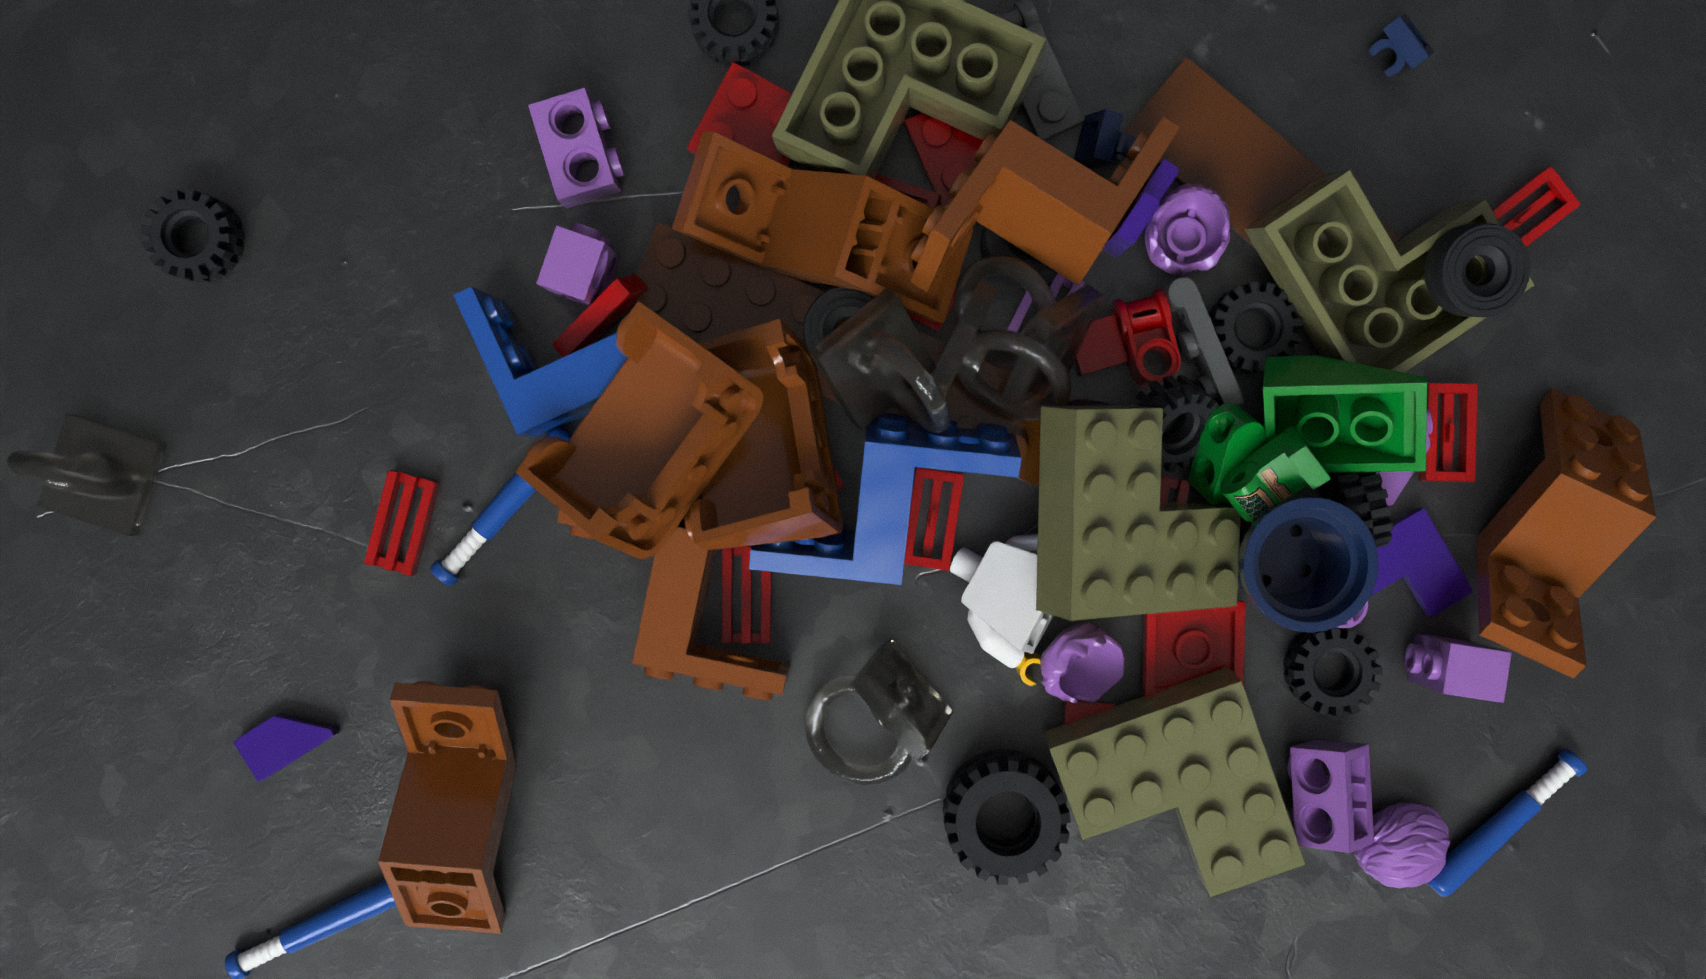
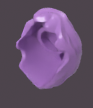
M1186 183L1169 191L1160 199L1158 203L1160 206L1146 225L1145 245L1151 262L1163 271L1177 277L1186 276L1192 273L1193 270L1204 271L1214 267L1230 241V212L1227 203L1212 188H1207L1199 183Z
M1077 622L1058 634L1042 653L1040 659L1041 675L1043 676L1042 684L1045 686L1047 693L1063 701L1077 703V700L1094 703L1123 677L1125 669L1124 650L1100 626L1090 622Z
M1397 803L1373 814L1374 843L1353 853L1357 864L1362 867L1364 872L1381 884L1399 889L1417 887L1430 882L1445 866L1447 849L1450 845L1449 828L1437 811L1431 807L1418 803Z

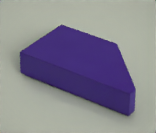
M277 714L233 741V744L259 783L340 733L336 726L319 725L298 720L299 718Z

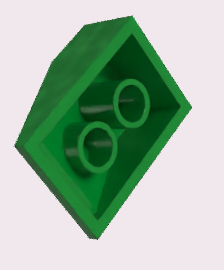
M1319 355L1265 358L1263 400L1266 443L1290 426H1293L1327 473L1426 471L1427 377Z

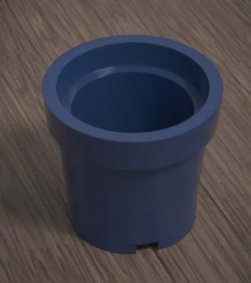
M1314 497L1284 501L1263 512L1254 522L1244 521L1240 525L1238 585L1245 590L1252 603L1276 624L1298 632L1327 631L1349 621L1364 607L1370 598L1378 575V553L1375 541L1361 518L1340 503ZM1293 525L1299 527V533L1296 536H1292L1290 533ZM1303 565L1308 566V573L1305 576H1301L1299 572L1300 567ZM1262 575L1268 576V583L1266 585L1261 580Z

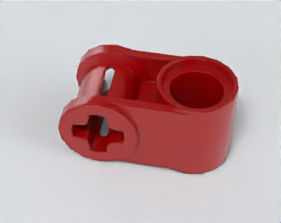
M1153 290L1152 296L1124 302L1122 299L1113 300L1112 311L1113 315L1115 314L1129 360L1127 364L1132 379L1144 387H1149L1148 384L1155 380L1159 384H1163V377L1174 376L1181 364L1180 353L1173 330L1171 309L1164 290ZM1144 314H1150V315H1146V316L1134 318V317H1136V316H1140V315H1144ZM1154 351L1163 357L1165 370L1162 375L1150 374L1143 365L1145 352Z

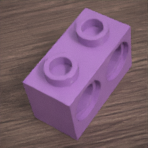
M581 88L528 105L558 202L567 209L622 192L618 177L624 176L625 171L617 148H608L603 131L610 129L611 126L602 100L594 101L586 88ZM572 114L584 115V124L580 131L571 135L563 133L562 125L568 116ZM588 160L597 161L599 170L596 177L588 182L578 181L576 176L578 167Z
M573 223L571 230L556 225L536 284L557 296L590 306L612 283L621 256L609 247L611 240L603 237V233L579 223Z
M1415 633L1413 643H1410L1406 649L1404 665L1405 670L1408 672V681L1439 693L1504 703L1512 652L1468 640Z
M1314 739L1290 747V757L1287 766L1288 775L1292 780L1293 795L1290 821L1294 828L1298 845L1351 853L1374 843L1369 744ZM1323 762L1327 765L1329 769L1330 778L1325 774L1323 770ZM1325 811L1331 817L1332 826L1328 823L1326 819Z

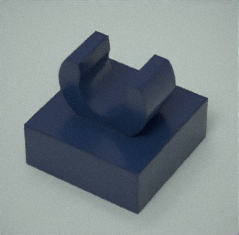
M1406 13L1386 26L1383 31L1388 37L1374 43L1369 50L1371 56L1379 53L1383 48H1391L1396 52L1397 59L1395 64L1384 72L1387 77L1400 72L1406 63L1413 69L1435 53Z
M1104 109L1086 115L1074 160L1090 169L1110 164L1112 159L1122 160V156L1127 155L1137 139L1133 135L1119 132L1123 114Z

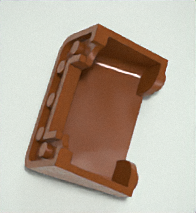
M638 301L631 312L622 319L617 329L616 345L618 350L628 357L626 362L569 441L558 436H550L535 442L527 451L525 459L515 473L598 542L637 559H645L658 552L690 510L691 503L698 499L755 420L762 407L763 393L760 388Z
M781 319L698 343L760 388L763 393V403L755 420L703 490V498L694 500L691 503L690 512L685 515V527L690 540L703 550H717L822 538L841 533L843 530V516L816 364L809 355L806 345Z

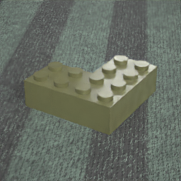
M839 0L772 134L777 152L815 171L867 175L875 179L910 107L983 141L989 133L998 137L1010 120L1013 121L1043 60L1047 38L963 0Z
M1345 170L1324 174L1244 228L1280 290L1284 289L1288 295L1286 298L1289 304L1293 303L1297 310L1293 311L1296 317L1303 318L1302 327L1320 356L1405 373L1486 318L1459 316L1447 312L1432 299L1424 278L1427 255L1437 239L1447 231L1465 224L1492 223L1500 225L1486 200L1456 202L1393 244L1352 172ZM1477 255L1468 262L1466 277L1473 285H1478L1484 281L1488 273V266L1486 261ZM1530 277L1525 291L1534 286Z
M1134 405L1041 406L1037 611L1075 621L1237 606L1240 515L1232 505H1211L1208 501L1160 503L1163 408Z
M1229 667L1168 687L1169 689L1145 698L1143 696L1043 732L1082 840L1174 809L1197 874L1210 898L1305 865L1242 681Z

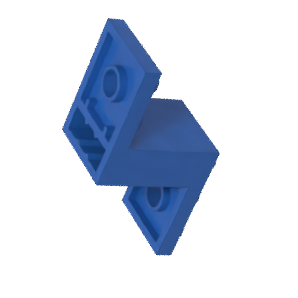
M472 286L453 295L517 435L540 437L556 427L560 428L586 416L628 359L618 350L616 345L617 333L536 370L534 361L524 344L518 346L510 329L516 327V323L504 300L497 302V299L492 294L489 295Z
M895 413L878 414V419L867 418L856 531L846 530V526L843 525L841 533L822 538L752 545L749 569L902 585L915 467L1019 478L1022 457L1015 433H1007V427L992 423L978 424L977 429L958 428L956 421L943 418L928 419L927 424L907 422L908 417Z

